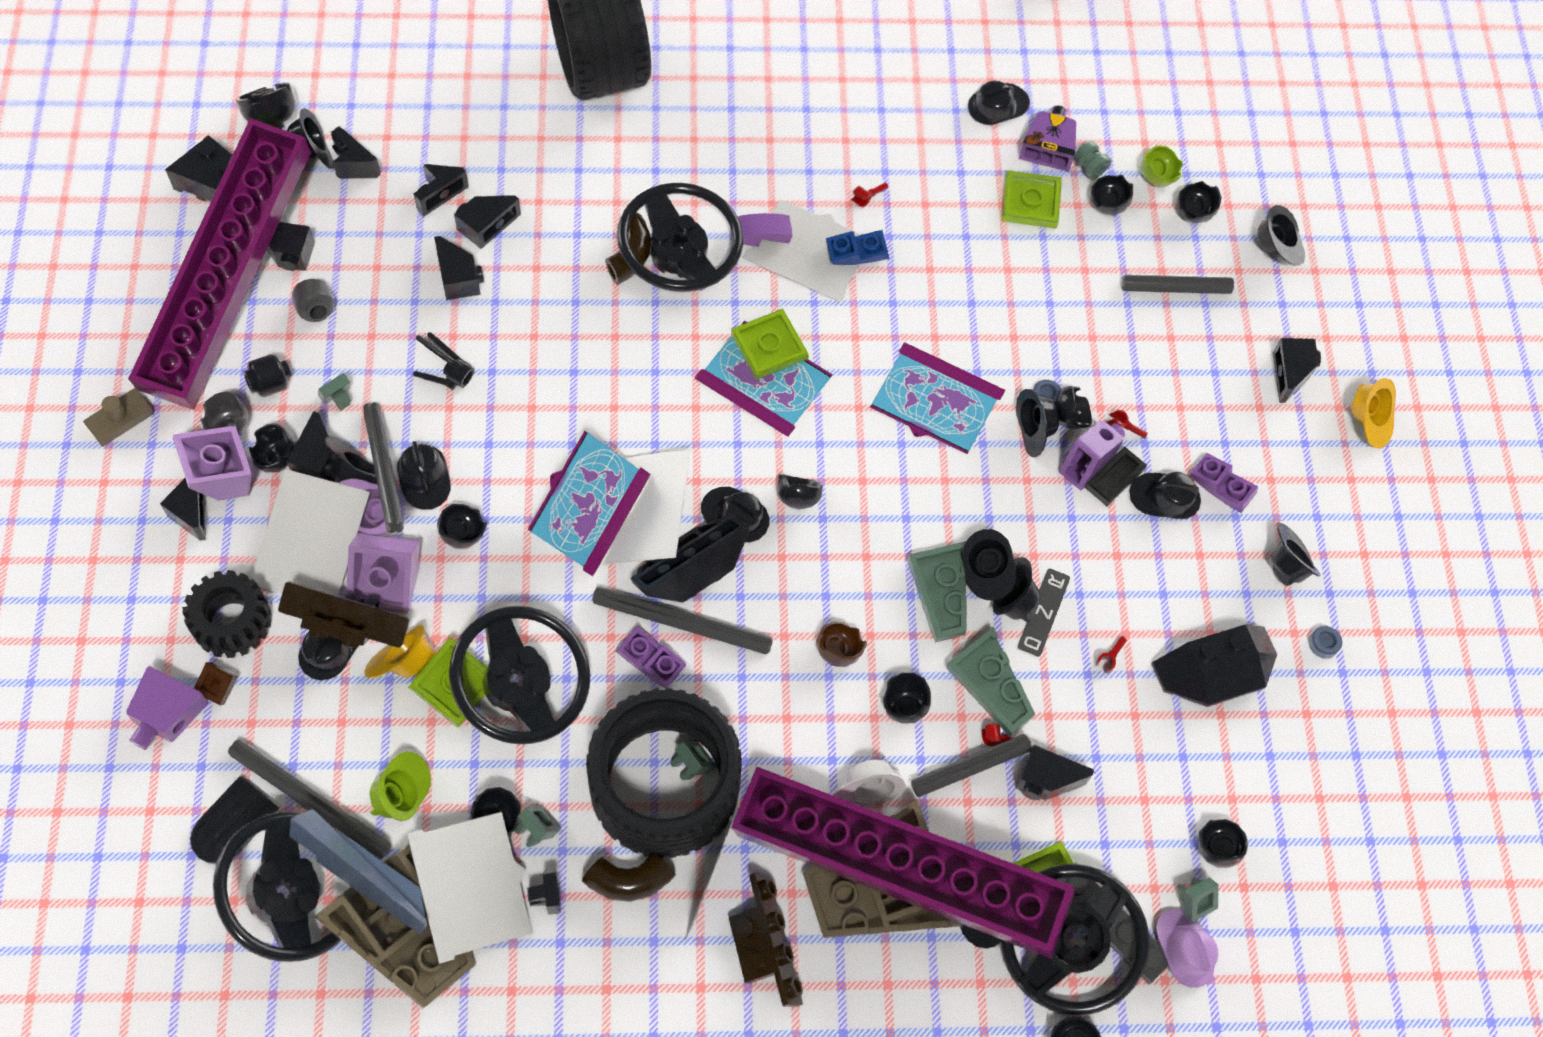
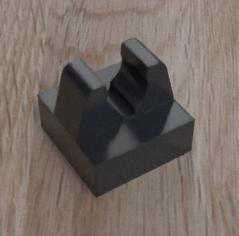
M556 872L542 874L543 884L527 888L529 905H546L548 915L561 913Z

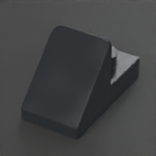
M340 126L331 131L334 143L332 148L339 156L333 161L337 178H378L381 175L378 160L372 153Z
M424 164L423 169L428 184L422 185L413 193L416 209L425 217L469 188L466 170L463 167Z

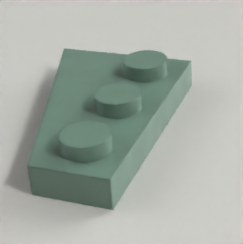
M966 541L908 556V563L935 643L964 636L967 631L966 573L963 561V547Z
M992 627L947 663L946 669L1011 737L1034 718L1035 712L1020 681L1016 679L1009 664L1010 660L1006 652H1003L997 639L998 635L994 627Z

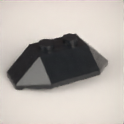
M733 513L726 515L724 519L713 520L699 525L679 537L676 558L646 560L630 579L648 597L684 603L734 570L749 534V526Z
M1244 624L1189 641L1156 659L1151 665L1163 692L1177 695L1205 707H1210L1264 690L1267 687L1278 654L1265 627Z

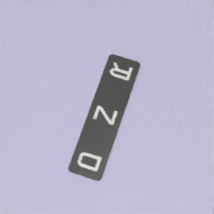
M1051 568L1047 569L1039 590L1040 601L1033 611L1032 620L1026 623L1018 649L1037 657L1041 656L1069 584V575Z

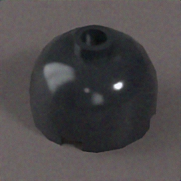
M290 83L275 84L276 90L274 88H266L265 86L239 96V99H236V103L243 118L247 122L251 118L283 129L285 127L283 122L290 119L295 111V98Z

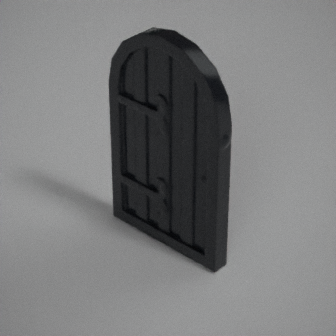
M239 776L197 821L191 831V848L200 860L208 864H216L224 846L239 829L259 817L277 813L280 808L263 795L260 790H257L242 776ZM254 835L248 841H246L235 856H237L256 835Z

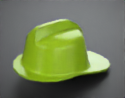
M406 751L397 754L391 760L381 776L372 783L369 790V798L372 804L370 813L373 816L380 815L401 822L410 820L431 787L430 770L422 757L417 753Z

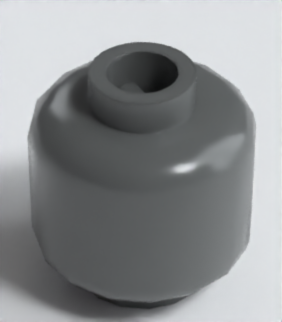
M319 279L303 280L292 291L294 307L298 315L305 321H322L334 309V299L330 290Z

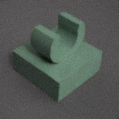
M342 373L318 388L317 395L324 405L333 400L341 411L351 405V399L345 392L350 388L351 382Z
M683 741L674 749L679 756L672 760L671 766L679 767L683 762L687 766L685 774L680 777L681 780H690L695 775L708 774L715 767V764L698 741Z
M541 805L526 807L517 816L522 823L517 826L515 833L517 835L522 834L528 829L532 834L531 839L526 843L527 847L536 846L542 840L553 838L561 830L559 825Z
M1194 877L1191 879V887L1187 889L1181 884L1178 885V898L1184 902V916L1191 922L1218 909L1219 884L1211 877L1203 881Z

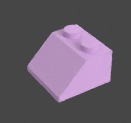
M236 426L173 434V441L190 489L217 501L249 496L252 473Z
M358 533L348 548L347 592L356 593L360 598L364 599L368 597L377 598L380 600L379 608L409 612L419 570L420 540Z

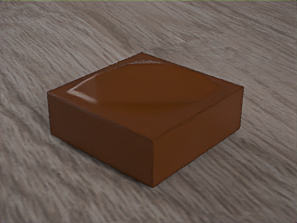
M206 662L194 689L200 691L206 699L218 705H225L238 676L212 662Z

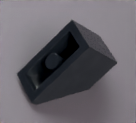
M515 195L474 196L467 203L461 204L454 213L457 231L482 249L521 215L519 198Z
M279 222L266 250L278 267L289 271L307 270L315 244L310 226Z
M435 236L434 240L446 301L481 295L479 283H484L481 265L475 266L473 254L441 236Z
M1281 338L1275 347L1273 360L1279 403H1286L1310 379L1316 368L1320 366L1321 352L1317 350L1315 339Z
M312 412L286 462L291 471L329 481L330 477L334 478L333 467L336 455L325 444L324 440L329 436L318 412Z
M1033 745L1015 788L1021 790L1022 794L1027 798L1046 801L1086 785L1092 777L1094 769Z

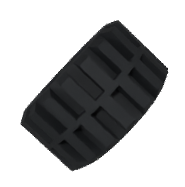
M227 570L226 575H223L221 571L213 572L214 577L209 579L207 575L201 578L202 584L199 586L194 584L190 588L193 594L186 595L184 601L187 606L183 607L182 614L186 618L184 619L185 625L197 644L205 652L209 653L211 651L214 656L220 658L223 653H225L227 658H235V653L240 652L241 656L248 654L247 649L252 646L256 649L260 645L258 642L259 638L265 640L268 635L265 628H271L272 621L269 617L272 615L271 608L261 588L253 579L250 580L246 574L241 572L237 576L233 570ZM234 603L244 605L241 615L232 623L226 625L212 624L215 613L221 607Z

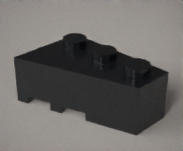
M208 135L168 166L165 171L174 190L179 192L186 191L196 195L197 199L204 202L206 200L211 201L232 154Z

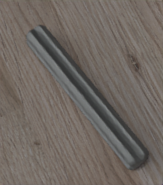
M1123 275L1121 285L1123 291L1231 294L1234 290V279L1232 277Z
M1026 734L1012 738L912 779V790L917 797L931 793L1030 752L1032 748L1031 742Z

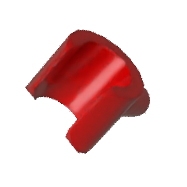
M885 182L868 191L861 186H857L853 191L855 196L851 200L861 207H866L872 197L888 189V184Z
M1117 410L1109 414L1113 419L1107 421V424L1112 425L1115 423L1144 439L1147 437L1148 432L1132 424L1124 410Z
M1121 636L1108 653H1102L1096 661V667L1101 660H1108L1111 663V667L1106 673H1111L1116 666L1117 654L1125 645L1127 639Z
M987 724L982 729V739L986 746H995L1012 739V737L1001 735L1000 725Z

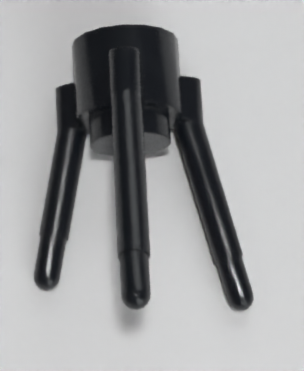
M428 332L427 336L439 348L422 336L417 335V341L447 362L443 370L446 379L414 371L413 376L445 385L451 390H454L456 386L466 387L474 375L475 369L471 367L472 365L462 360L433 333Z

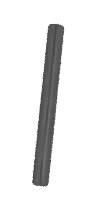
M376 402L372 404L366 403L363 406V413L386 530L391 534L394 532L400 533L404 529V521L380 406Z
M596 587L593 593L592 600L596 605L765 655L769 654L773 644V638L604 587Z
M235 740L229 747L228 754L236 761L306 809H313L328 824L379 859H383L389 853L392 846L388 840L243 741Z

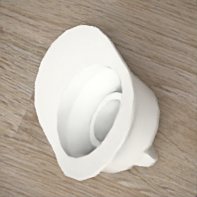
M867 760L849 770L846 775V784L837 789L833 795L865 807L871 804L890 801L904 792L906 784L902 777L893 774L886 760Z

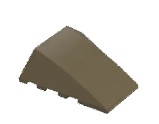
M917 799L896 815L890 816L928 831ZM815 866L803 873L823 938L962 926L958 922Z
M408 844L385 860L384 863L420 887L410 844ZM349 887L314 916L421 1008H425L476 965L470 951L456 955L454 960L439 964L424 901L423 908L427 925L422 936L353 887Z

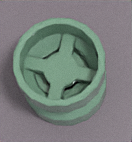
M1093 140L1083 144L1076 151L1073 161L1078 166H1084L1085 173L1092 180L1103 175L1112 163V159L1107 154L1099 152L1100 148Z

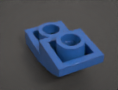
M883 229L855 236L854 231L826 238L832 265H857L890 259Z

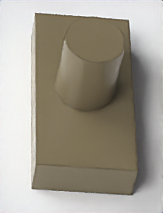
M133 388L119 398L116 396L105 397L101 403L102 409L83 420V423L98 443L104 447L152 416L154 412L137 389Z

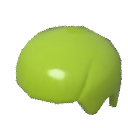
M1156 145L1144 154L1141 170L1144 178L1154 186L1166 187L1175 183L1183 176V173H1181L1183 161L1178 159L1175 151L1168 146Z

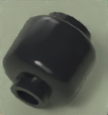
M273 354L249 361L247 370L243 371L250 392L252 394L257 393L260 397H267L286 390L287 378L292 377L286 360L280 361Z

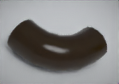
M635 213L629 227V243L635 257L644 266L650 255L652 238L643 216L640 213ZM620 251L605 259L609 275L616 285L627 281L635 275L625 263Z
M651 853L640 865L632 868L617 867L602 856L587 870L581 882L589 889L609 900L633 902L651 897L670 883L676 874L663 859L654 853Z

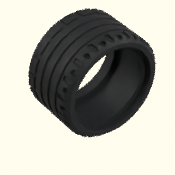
M547 0L561 66L568 87L574 96L579 99H585L593 95H604L606 92L613 93L618 90L623 91L631 89V87L636 88L647 84L651 77V52L641 0Z
M655 688L652 691L644 690L636 696L633 694L627 697L626 700H621L617 703L616 707L610 709L606 716L598 723L599 728L595 729L588 745L589 754L586 757L589 792L598 821L601 820L602 827L613 840H619L620 845L624 848H628L636 854L641 852L646 857L654 853L661 859H663V856L676 858V856L689 855L690 851L695 850L696 852L705 845L710 844L713 837H718L728 825L730 816H733L739 798L742 754L733 726L728 724L727 717L716 706L712 707L710 705V701L698 697L697 694L686 693L685 690L681 689L679 691L673 690V688H666V690ZM657 731H675L699 741L710 752L719 772L717 786L710 797L699 808L686 815L674 818H653L639 814L629 808L615 793L610 784V774L614 762L621 751L633 740Z

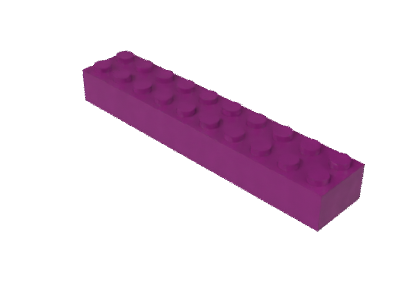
M251 118L249 119L130 373L128 380L138 391L192 410L195 409L311 154L305 137Z
M757 766L731 826V829L740 838L1050 959L1053 956L1075 892V887Z

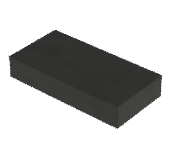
M1124 446L1087 482L1085 489L1108 507L1146 469L1147 464Z

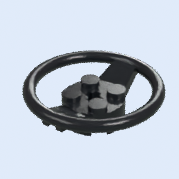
M665 183L641 192L626 206L617 228L618 247L628 267L645 282L669 291H702L719 283L736 266L743 249V230L733 208L713 191L690 183ZM687 194L699 197L714 205L724 215L731 229L732 245L728 257L718 269H715L707 258L708 237L705 230L690 215L684 214L680 216L667 195ZM643 205L645 206L652 229L650 256L653 264L664 274L667 271L671 274H678L679 278L687 280L668 279L651 272L638 261L632 252L628 235L629 227L635 213Z
M508 606L485 613L463 631L451 654L449 682L459 710L477 730L501 742L520 745L533 744L557 736L577 719L589 694L590 666L581 641L563 621L537 608ZM512 619H528L549 627L566 642L574 656L578 673L576 693L568 709L556 721H554L545 698V694L550 689L551 677L548 665L534 647L523 646ZM484 629L490 660L482 681L484 694L491 705L494 707L498 706L500 709L513 714L526 731L507 730L489 722L473 707L465 692L462 680L464 657L471 642ZM513 674H517L522 678V686H519L517 682L511 683L510 679Z
M296 812L273 813L259 817L244 825L224 846L217 860L213 875L214 903L218 916L227 932L236 942L251 953L278 962L309 960L326 953L341 941L334 933L330 932L321 940L311 944L308 914L317 907L320 883L313 869V864L306 858H300L299 844L290 837L291 819L302 814ZM265 830L261 866L253 873L246 885L245 899L252 915L255 913L261 921L267 923L266 925L269 926L278 947L258 940L244 929L231 909L227 893L228 873L236 853L246 841ZM281 885L285 886L289 891L287 898H284L283 893H277L276 889Z
M1063 864L1041 870L1038 873L1056 880L1069 877L1084 878L1095 881L1103 886L1083 903H1073L1070 905L1051 959L1037 954L1024 973L1017 959L1014 944L1003 940L1000 944L1006 968L1013 981L1026 996L1051 1011L1066 1015H1090L1109 1009L1122 1001L1134 989L1145 970L1149 956L1150 941L1148 925L1143 910L1135 896L1122 882L1098 868L1082 864ZM1125 905L1135 928L1136 948L1133 962L1124 979L1107 994L1088 1001H1067L1047 994L1046 992L1070 973L1079 974L1091 971L1104 962L1111 946L1109 930ZM1069 930L1073 932L1081 930L1084 933L1081 939L1085 943L1082 947L1077 944L1071 947L1067 941L1070 938L1067 936Z

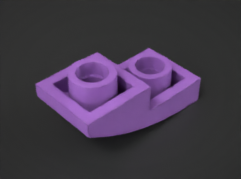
M757 213L738 216L743 230V244L759 247L762 239L789 244L793 236L790 215Z
M1206 453L1192 470L1190 476L1214 497L1242 513L1257 494L1258 486L1232 473V465Z
M638 626L615 651L633 667L665 689L687 665L664 644L660 646Z

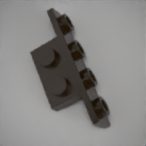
M291 581L285 583L278 607L280 613L302 619L300 628L309 630L308 633L318 638L334 637L340 639L341 644L357 648L359 645L364 646L369 640L400 648L404 643L410 622L408 616Z
M752 873L749 875L757 907L728 917L744 983L752 984L775 976L783 1007L802 1006L801 996L803 988L800 980L796 977L793 967L794 954L786 940L784 932L785 919L779 911L776 901V885L768 874Z

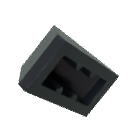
M184 478L160 505L168 518L198 540H206L204 494L190 489L186 478Z

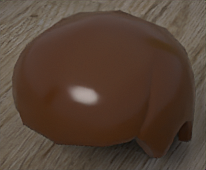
M832 621L821 628L816 640V646L820 656L828 664L845 668L859 660L867 646V641H862L859 628L850 627L844 622Z

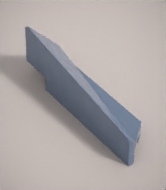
M313 809L291 819L290 837L317 856V863L421 936L425 933L427 920L424 915L420 887L338 831L337 833Z

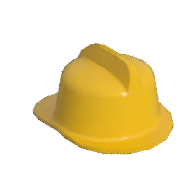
M1388 378L1379 379L1374 384L1359 385L1352 402L1353 415L1364 426L1368 443L1377 449L1383 448L1389 443L1394 430L1396 388L1393 381Z
M419 625L406 634L404 643L400 648L387 645L381 649L366 665L364 670L365 676L370 679L377 678L389 671L404 678L418 675L436 654L424 638L425 627Z

